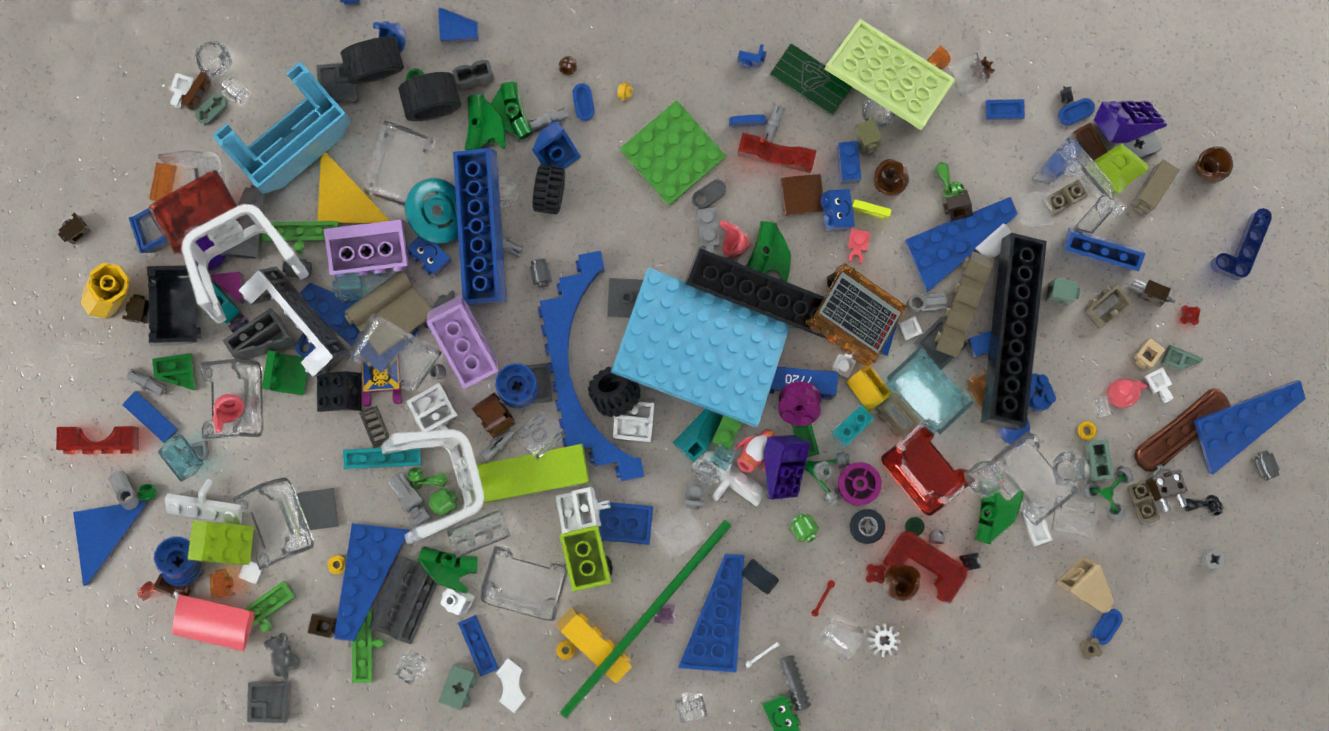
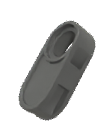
M714 180L696 191L692 196L693 206L697 209H703L721 199L726 193L725 183L721 180ZM704 195L707 201L705 204L699 205L695 201L696 197Z

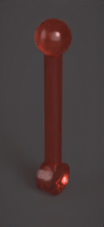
M833 580L827 582L828 587L816 608L812 610V616L817 617L819 615L821 605L830 589L835 586Z

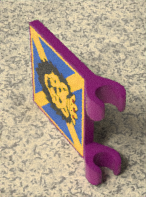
M399 354L381 373L361 356L362 404L365 407L371 406V392L393 391V402L401 404Z

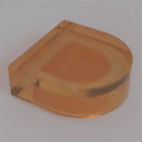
M940 45L927 61L939 69H944L950 63L951 57L948 51Z

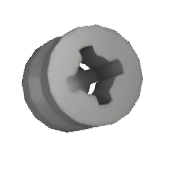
M1208 550L1202 555V563L1208 569H1219L1224 565L1225 557L1219 550Z

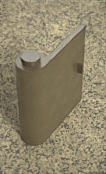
M400 270L346 309L344 318L350 325L354 324L377 353L382 355L424 324L427 319V312L432 309L413 288L407 276Z

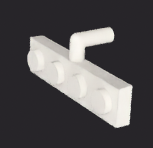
M709 447L695 461L696 464L722 482L712 495L714 501H718L727 487H730L752 504L758 506L768 489Z
M207 479L199 490L198 498L167 494L165 497L166 512L169 514L238 525L243 520L241 505L206 499V494L213 485L210 479Z

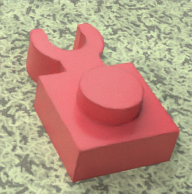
M851 229L848 248L853 249V252L848 257L849 262L856 255L859 257L858 264L862 263L863 255L861 251L867 252L870 232Z

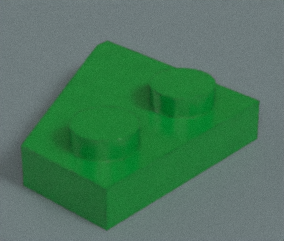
M191 353L152 359L154 378L187 389L196 390Z

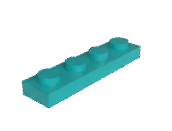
M381 448L343 450L344 469L422 466L421 449L383 454Z

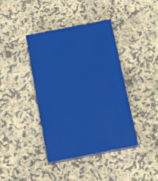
M610 502V508L600 510L601 526H599L603 541L650 545L653 506Z

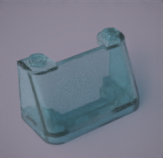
M920 346L886 378L888 380L886 385L893 392L897 390L928 423L926 427L933 434L937 432L941 435L974 404V401L969 396L961 394L963 391L933 362L932 358L928 359L927 352Z

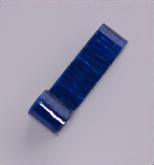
M1261 208L1251 214L1234 256L1221 253L1211 260L1213 271L1233 280H1241L1249 275L1272 220V214L1268 209ZM1251 231L1256 233V235H1257V239H1256V240H1254V239L1251 238V236H1250V232H1251ZM1243 249H1247L1250 252V257H1246L1243 254ZM1219 258L1224 260L1225 267H1221L1218 264ZM1237 266H1240L1243 269L1242 275L1237 273Z

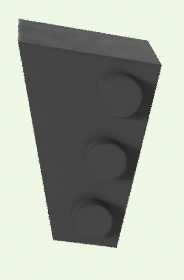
M271 308L222 340L231 355L239 362L267 354L268 350L277 351L296 345V342L278 314Z

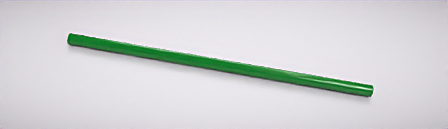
M724 520L561 709L559 713L565 719L569 717L731 528L732 525L728 521Z

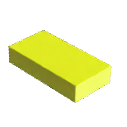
M854 199L852 204L853 211L886 220L890 217L891 209L856 199Z

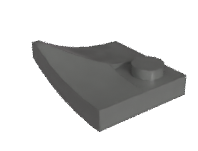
M343 63L316 65L318 82L336 103L358 100L357 84L349 83Z
M249 682L247 722L286 723L288 720L291 682Z

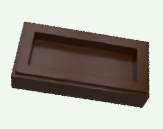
M1091 122L1073 132L1091 165H1093L1094 160L1107 153Z

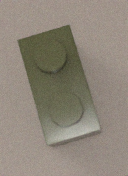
M874 118L855 126L853 136L855 141H858L860 153L866 152L868 155L876 152L882 137Z

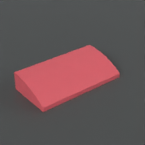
M179 595L173 619L172 634L245 651L256 614L240 608Z

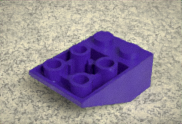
M1146 100L1101 102L1094 118L1095 123L1111 143H1128L1167 126V122L1162 118V115L1158 113L1150 101Z
M795 435L767 437L763 456L769 499L798 497L810 442Z

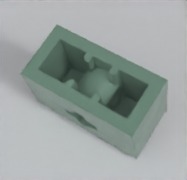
M1060 278L1053 279L1048 283L1045 302L1069 306L1075 299L1079 298V282Z
M1108 440L1084 443L1089 479L1091 481L1114 478Z
M453 664L439 702L458 710H462L463 706L467 707L471 697L468 695L470 688L474 689L478 679L475 677L476 672ZM462 683L461 687L464 688V690H461L458 693L455 685Z

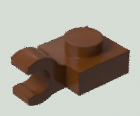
M161 574L153 586L154 590L170 596L174 592L189 596L191 592L189 585L173 586L168 584Z

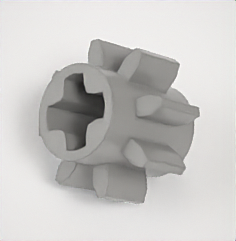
M415 507L409 511L411 516L408 520L414 529L429 524L428 521L432 519L424 507L421 509Z

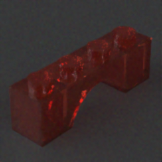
M742 132L737 156L811 173L817 150L800 146H782L766 141L762 137Z
M114 426L112 433L106 439L99 442L89 440L82 428L57 427L56 450L63 451L64 455H74L75 451H82V454H94V451H101V454H113V451H120V454H132L133 450H139V427Z

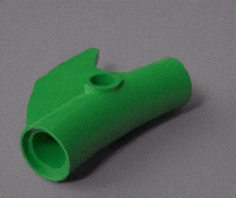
M517 82L502 83L491 105L503 118L505 131L517 137L518 140H523L529 137L533 130L525 116ZM495 139L489 140L490 145H494Z
M474 94L468 96V129L464 150L482 149L490 139H495L500 148L505 149V129L501 115L484 98V95Z
M760 221L755 247L746 266L763 273L775 270L779 273L781 280L787 282L791 263V253L777 223ZM764 247L767 249V254L763 253Z
M998 484L981 485L980 515L974 539L991 544L992 541L1012 526L1021 508L1024 491L1019 490L1012 499L1006 500L1001 494Z
M426 546L419 553L418 562L422 564L426 572L437 584L458 592H468V588L460 582V578L468 574H477V556L452 554Z

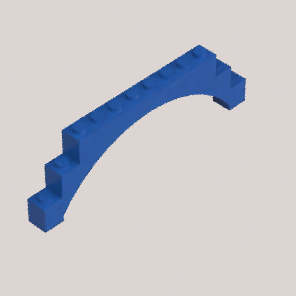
M601 251L578 255L579 260L576 261L577 272L582 274L559 278L560 283L557 284L558 294H562L563 297L540 301L541 306H538L539 317H543L544 325H541L543 337L547 336L548 341L545 344L546 355L551 357V362L548 363L550 374L554 373L555 381H552L553 392H557L559 399L555 400L557 411H561L562 418L559 419L560 429L565 431L566 436L562 438L563 445L568 447L583 444L584 450L592 449V452H589L590 463H594L595 467L618 463L615 470L617 478L621 477V481L643 478L644 472L641 457L634 458L621 451L596 429L582 409L571 380L568 352L573 319L581 299L591 283L600 273L605 272Z

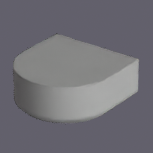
M207 441L187 444L189 447L188 454L192 460L201 462L207 459L209 455Z

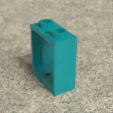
M860 405L830 436L842 448H845L875 418Z

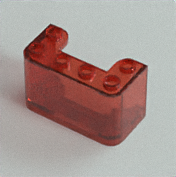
M909 531L897 533L882 554L879 562L885 566L890 565L894 568H899L906 563L908 558L912 559L938 576L933 583L937 589L938 595L936 598L943 603L951 604L967 578L966 568Z

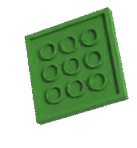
M677 100L619 148L668 206L726 158L721 149Z

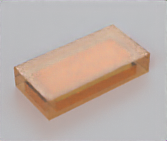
M156 162L149 197L151 201L160 202L171 196L177 169L175 165Z

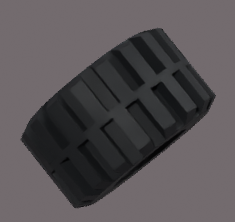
M540 164L537 169L533 191L532 207L534 212L554 215L559 213L565 185L564 167Z
M609 366L593 376V380L589 382L588 394L599 413L601 412L603 416L613 417L615 415V417H618L620 414H626L627 411L634 408V405L638 404V399L641 397V389L637 382L611 373L612 367Z

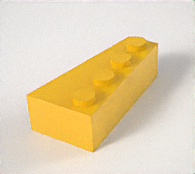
M571 607L556 625L562 634L596 666H599L616 645L609 638L607 640L601 636L603 632L595 625L592 627L588 623L589 619L582 612L578 613ZM623 652L605 674L613 682L617 683L632 668L629 663L631 659Z

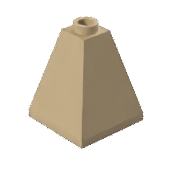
M1084 556L1056 582L1058 586L1102 613L1109 612L1113 607L1114 600L1101 566Z

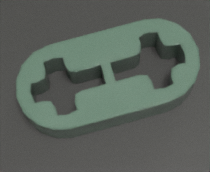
M218 93L212 95L197 110L195 115L197 121L205 126L213 123L226 110L228 106L227 99ZM215 100H221L222 105L220 107L216 105ZM202 113H205V114L208 113L207 116H208L209 118H208L207 120H206V119H202V118H203V117H202Z

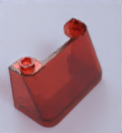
M212 170L157 200L148 209L151 219L173 253L177 254L179 252L182 254V243L188 233L237 207V204L218 171Z
M924 421L881 456V461L924 514L931 516L950 503L974 480L967 470L961 468L954 470L931 443V440L934 438V431Z

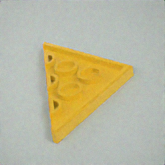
M326 152L321 156L318 221H338L339 224H369L390 221Z

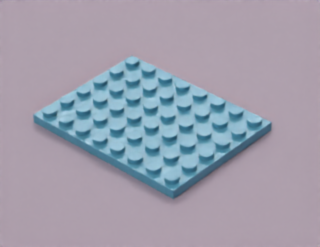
M647 268L611 373L757 428L790 325L686 285L685 281Z

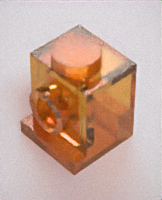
M227 569L215 570V574H209L211 598L235 596V592H231L230 589L233 587V579L227 573Z

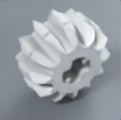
M885 623L882 625V630L878 625H875L877 632L869 631L874 637H867V641H873L868 646L869 649L876 647L873 652L875 655L881 649V657H885V650H887L890 656L893 655L891 648L896 651L898 650L894 643L901 642L899 639H894V637L899 635V632L892 633L894 630L893 626H890L887 630ZM887 636L886 640H888V643L881 645L879 638Z

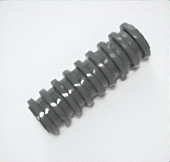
M790 655L779 659L778 663L781 664L780 669H783L782 675L786 677L784 680L788 683L786 686L789 687L788 692L792 694L790 697L794 700L792 702L793 705H796L795 710L800 711L810 707L811 702H808L809 696H806L807 691H804L805 685H802L803 679H800L801 674L798 673L797 662L793 660L795 657Z

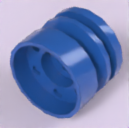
M512 363L506 365L499 371L495 382L498 395L506 405L512 408L521 409L527 407L534 402L538 395L539 387L535 375L529 367L523 364ZM516 384H518L519 386H521V387H520V388H521L520 391H517V390L515 389V385H516Z
M170 537L163 540L154 552V562L163 579L173 586H185L192 583L201 571V561L188 560L190 541L183 537Z

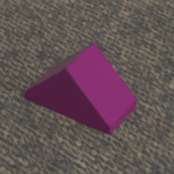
M219 273L210 276L242 304L245 302L243 294L239 291L244 285V275L242 273Z

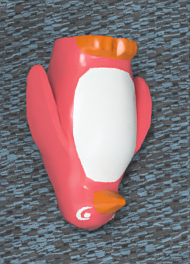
M766 429L757 436L745 438L736 446V450L744 446L737 459L741 471L752 472L764 462L763 455L767 437L776 436L772 430ZM765 463L763 465L762 471H765Z

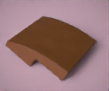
M821 174L792 176L780 179L785 216L823 213V207L821 206V194H823Z

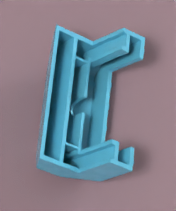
M301 61L290 69L286 75L306 98L251 145L247 146L227 123L212 135L221 148L243 170L262 194L284 188L342 139L351 121L348 115L332 99Z

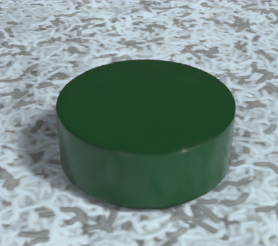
M918 517L909 518L905 523V531L910 536H919L925 529L924 522Z

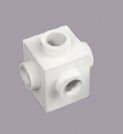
M446 588L442 593L440 604L445 607L447 612L459 616L468 613L475 596L469 592L462 593Z

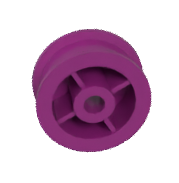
M801 381L789 383L782 388L779 394V415L789 424L809 426L820 416L821 394L810 383Z
M857 462L843 469L839 475L837 486L839 493L841 492V497L846 502L861 506L877 498L881 491L882 481L880 474L873 466ZM858 480L863 483L862 487L857 486Z

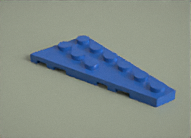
M1011 197L974 211L973 216L947 222L905 240L926 292H929L965 260L966 256L969 257L972 251L975 252V248L1003 223H1009L1018 215Z
M309 283L300 292L301 296L319 317L380 373L420 332L418 329L414 330L382 355H379L354 324L350 325L344 318L346 315L345 310L356 302L352 300L344 301L347 298L313 283Z
M1295 380L1194 420L1209 474L1213 475L1306 399L1301 381Z
M724 555L678 668L723 672L737 671L743 584L741 572L744 569V555Z

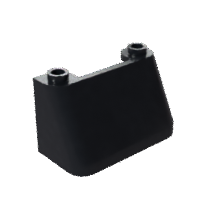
M187 265L147 266L149 330L151 331L148 335L150 346L197 343V339H201V327H197L196 296Z

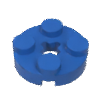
M1032 374L1029 407L1034 409L1032 410L1034 412H1042L1051 407L1052 403L1056 401V396L1046 375Z

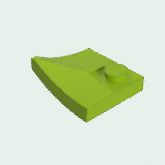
M1122 143L1094 160L1093 166L1108 180L1117 194H1120L1131 182L1147 172L1149 167L1147 163Z

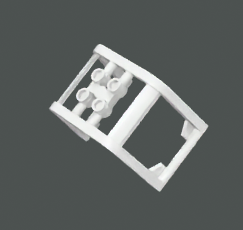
M244 204L237 206L188 233L182 243V252L197 303L216 323H222L227 319L217 298L208 271V263L215 256L260 233L268 234L299 279L302 280L309 275V272L260 209L253 205ZM248 214L255 225L243 230L236 219ZM208 235L209 239L213 241L214 246L203 252L195 241Z
M439 430L394 433L381 445L383 454L413 449L445 448L450 454L462 497V511L413 529L412 532L404 535L407 544H413L454 525L466 517L477 513L482 507L484 493L471 444L468 438L460 431ZM458 445H461L464 457L460 458L457 449ZM471 489H473L475 500L473 502L469 491Z

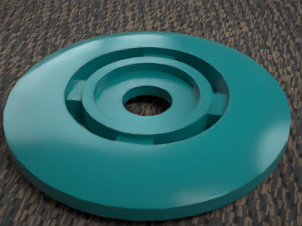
M429 178L420 181L409 191L405 201V215L411 229L420 238L431 243L443 244L458 237L455 186L450 182L438 178ZM429 193H435V194H436V195H433V196L429 197V198L426 199L425 201L423 200V198H424L427 194H429ZM434 205L442 209L440 216L433 214L432 207ZM448 221H450L451 223L448 227L437 228L438 226L444 225Z

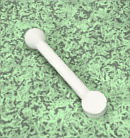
M776 642L752 660H747L745 667L751 668L754 662L777 648L780 644Z

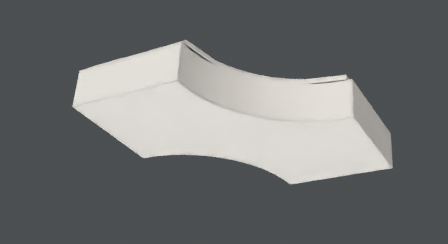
M508 658L496 673L503 684V694L499 702L515 713L527 697L520 688V676L523 669Z

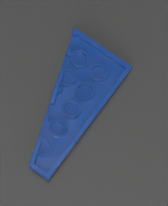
M352 523L334 635L335 640L355 642L365 622V618L370 608H372L374 600L405 541L404 535L409 533L410 530Z

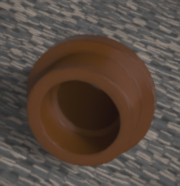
M571 56L563 57L559 61V71L564 75H573L577 70V61Z

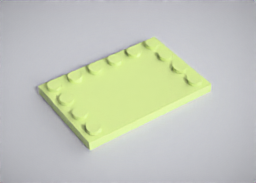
M859 19L825 67L826 71L921 131L955 81V78L861 19Z

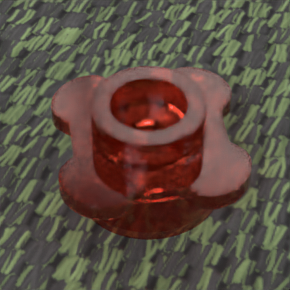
M1182 306L1180 322L1182 324L1191 323L1192 325H1197L1200 315L1199 307Z
M867 565L868 576L866 581L868 583L878 582L882 584L884 581V571L886 570L885 566Z

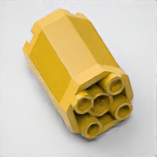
M102 263L90 271L89 279L83 287L80 302L88 315L108 319L118 312L122 301L127 295L130 278L121 266Z

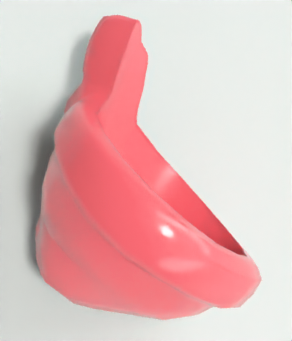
M722 220L720 226L727 231L723 242L724 255L730 259L739 257L750 247L748 235L739 230L736 225Z
M1120 378L1110 384L1107 396L1114 406L1128 408L1138 401L1141 391L1147 389L1148 385L1139 380L1134 381Z
M225 394L216 399L213 405L214 416L212 417L216 433L222 432L223 423L233 422L242 415L245 405L241 397Z

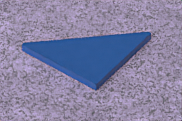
M139 501L137 507L132 510H127L121 504L73 512L83 586L89 585L91 579L100 570L110 553L116 548L124 534L136 521L143 508L147 506L148 501Z

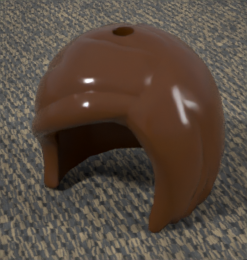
M1221 146L1206 149L1199 155L1195 164L1197 174L1209 183L1223 181L1230 176L1233 170L1231 154L1226 148Z
M887 159L882 161L876 168L874 186L879 192L885 195L896 196L901 194L908 186L909 173L903 163Z
M904 564L890 566L884 575L883 581L886 593L898 601L912 599L919 589L920 573L914 567Z

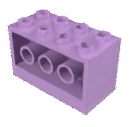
M404 220L324 229L330 275H335V279L349 277V273L353 272L355 276L367 275L369 270H373L374 274L387 272V268H393V271L406 270V266L410 265ZM386 243L388 246H391L389 254L383 251ZM366 246H368V248L372 250V253L369 254V257L367 256V254H364ZM348 248L352 251L350 259H348V256H345Z
M462 294L427 312L426 322L463 389L498 372V360Z

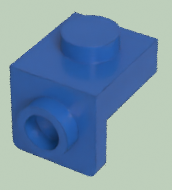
M760 44L758 54L739 50L737 62L743 67H759L760 62L765 61L767 51H763L764 45Z

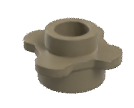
M1097 638L1080 643V647L1084 652L1083 657L1086 660L1102 655Z

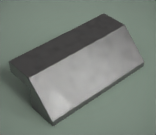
M400 556L369 628L387 634L396 640L408 644L412 643L437 585L421 563Z

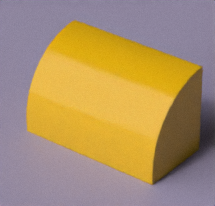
M870 364L846 381L868 412L893 395Z

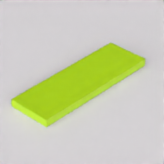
M583 444L476 465L484 493L483 503L590 482Z

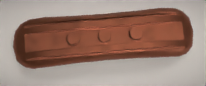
M1212 388L1208 390L1177 418L1140 444L1134 454L1138 466L1147 472H1154L1158 469L1157 466L1166 465L1198 438L1194 424L1195 419L1230 406L1226 395L1220 389Z

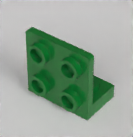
M268 350L262 389L304 395L308 373L304 370L301 362L306 357L280 354L276 351Z

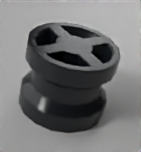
M978 553L959 556L963 564L961 567L962 571L981 568L977 560L979 557Z

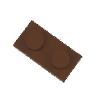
M201 71L181 101V104L191 111L193 108H196L201 101L200 97L210 88L212 79Z

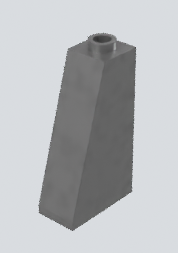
M251 185V188L245 187L237 206L244 204L253 205L259 208L265 216L267 193L262 194L255 185ZM248 214L236 219L243 230L255 225ZM261 233L228 249L220 255L225 256L226 254L227 257L260 259Z

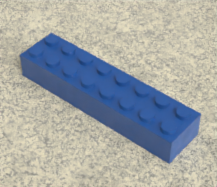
M491 148L453 152L462 296L468 306L506 303L497 151Z

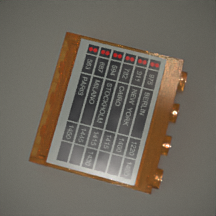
M844 263L837 267L835 280L813 318L807 320L806 324L810 326L812 331L825 336L828 342L841 347L844 353L857 358L856 360L860 364L868 366L876 362L903 314L906 305Z

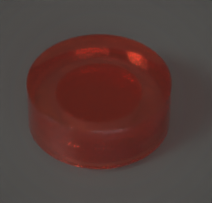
M151 581L145 583L139 589L137 596L143 601L147 600L155 592L153 588L154 583Z

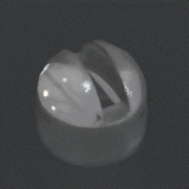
M1116 201L1111 205V212L1118 218L1128 207L1121 201Z

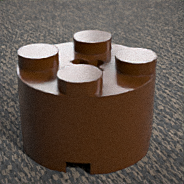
M495 392L472 408L475 415L482 420L481 424L493 438L498 437L516 424L506 406L499 402L501 399Z

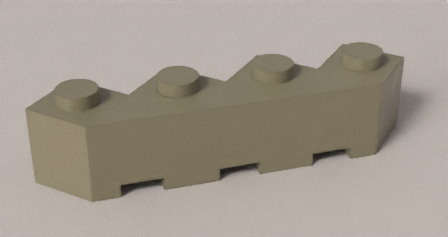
M972 251L970 257L966 256L962 265L965 268L960 282H956L953 292H955L951 306H947L944 317H946L942 330L937 332L934 340L937 342L936 350L956 358L958 357L964 345L966 333L974 318L975 309L983 294L984 285L991 272L994 259Z

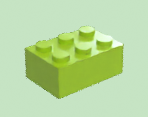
M192 520L188 560L250 565L254 526Z
M598 525L559 534L572 592L612 583Z

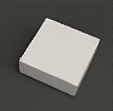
M916 316L897 324L904 341L923 334Z
M250 561V565L242 566L238 578L258 584L265 566Z

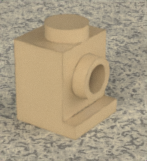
M1149 338L1144 341L1143 345L1134 355L1135 364L1141 369H1150L1166 349ZM1144 353H1148V354H1149V358H1148V359H1146L1145 357H1143V354H1144Z

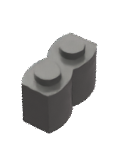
M479 60L471 66L461 65L452 70L456 85L461 90L472 88L476 84H488L494 80L493 71L488 60Z

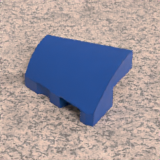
M439 8L440 41H460V43L479 41L478 22Z

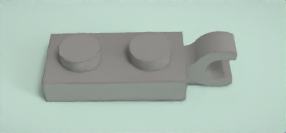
M697 209L700 248L706 247L707 251L714 253V247L719 246L717 209Z

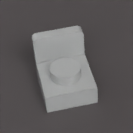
M687 482L684 504H687V508L698 510L699 507H703L707 484Z

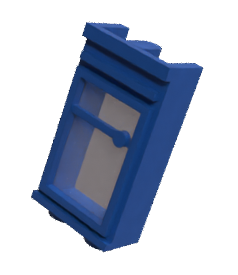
M175 192L173 195L133 217H129L140 253H154L181 239L200 226V224H189L186 215L193 214L194 209L191 206H183L181 201L189 197L190 192Z

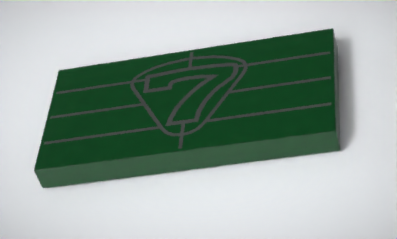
M792 43L770 73L771 77L831 116L835 114L852 88L849 84L826 71L824 64Z

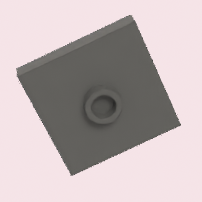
M609 278L608 317L630 318L643 280Z

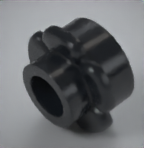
M1063 86L1064 90H1060L1062 102L1066 101V104H1068V102L1074 101L1071 86Z

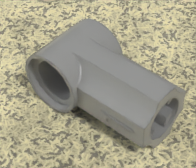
M945 293L915 294L907 301V309L912 313L946 310L947 305ZM913 299H918L921 302L920 308L913 306Z
M123 470L113 472L108 480L116 494V499L127 510L136 508L139 504V498L134 493Z
M402 472L396 474L388 481L393 491L399 497V502L408 513L424 502L421 495L410 485Z

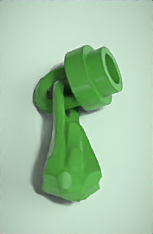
M938 163L935 170L946 184V187L943 189V195L948 198L962 194L963 190H965L963 183L957 181L950 183L948 164ZM947 190H948L949 192H952V191H953V193L948 195V194L946 193V191H947Z
M418 467L411 468L408 473V480L415 489L422 488L423 484L444 487L448 481V478L443 473L424 478L423 471Z

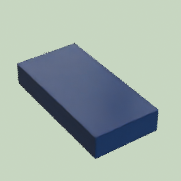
M1024 99L985 101L986 120L1025 118Z

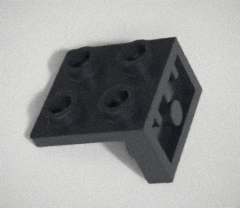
M342 371L317 376V411H361V373Z

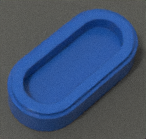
M581 83L573 89V100L577 118L587 122L594 117L595 111L591 89L588 85Z
M1089 98L1075 101L1059 111L1058 120L1065 126L1077 123L1093 114L1095 104Z
M742 115L729 118L730 127H751L767 124L765 115Z
M1116 609L1103 613L1092 629L1091 637L1097 638L1100 645L1109 643L1122 623V614Z

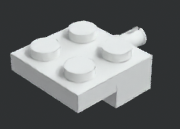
M441 383L406 401L422 432L448 430L446 425L459 417Z
M638 399V404L634 405L632 410L627 411L624 415L614 416L613 439L651 443L655 403L643 402Z
M592 487L556 496L562 533L596 525L601 526L600 510L611 507L609 500L597 501L595 490Z

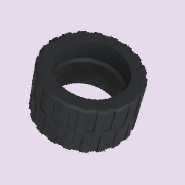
M393 36L378 37L358 42L344 48L340 53L350 84H362L384 79L404 69L397 41Z
M449 72L419 75L405 81L398 88L405 117L409 121L420 122L437 119L449 115L461 107L454 75Z

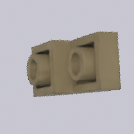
M1078 179L1061 190L1045 197L1043 201L1053 216L1084 199L1088 194Z
M1146 480L1129 485V494L1141 526L1160 520V515Z

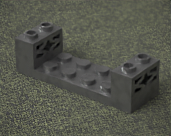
M277 266L259 269L239 289L243 294L244 300L250 304L266 302L272 298L282 307L283 313L295 322L296 328L307 336L308 342L316 348L301 364L304 366V370L312 377L330 372L350 353Z

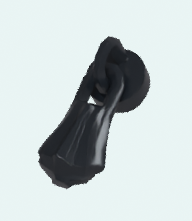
M1209 495L1206 500L1185 498L1187 506L1183 508L1186 511L1207 506L1208 512L1212 516H1219L1223 513V504L1215 495Z

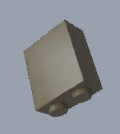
M1165 160L1156 165L1131 203L1134 210L1142 215H1147L1153 211L1180 169Z

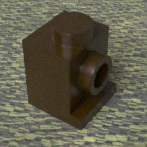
M963 190V194L945 198L946 203L942 204L945 215H949L950 221L973 216L972 203L967 190Z
M73 213V219L66 220L62 227L58 229L60 231L58 233L59 237L64 242L68 241L71 244H75L91 231L81 216Z
M133 294V297H130V301L126 304L127 316L123 315L122 319L129 322L146 324L149 301L145 299V296Z
M314 613L311 615L307 633L333 638L337 618ZM324 622L329 624L327 630L323 629L322 625Z

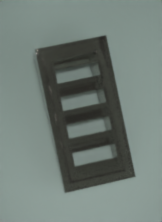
M375 405L359 412L373 448L381 446L390 437L379 407ZM376 412V416L366 419L367 415ZM376 420H379L380 422L372 426H369L368 424ZM382 427L381 431L372 434V430ZM385 434V438L375 441V437Z

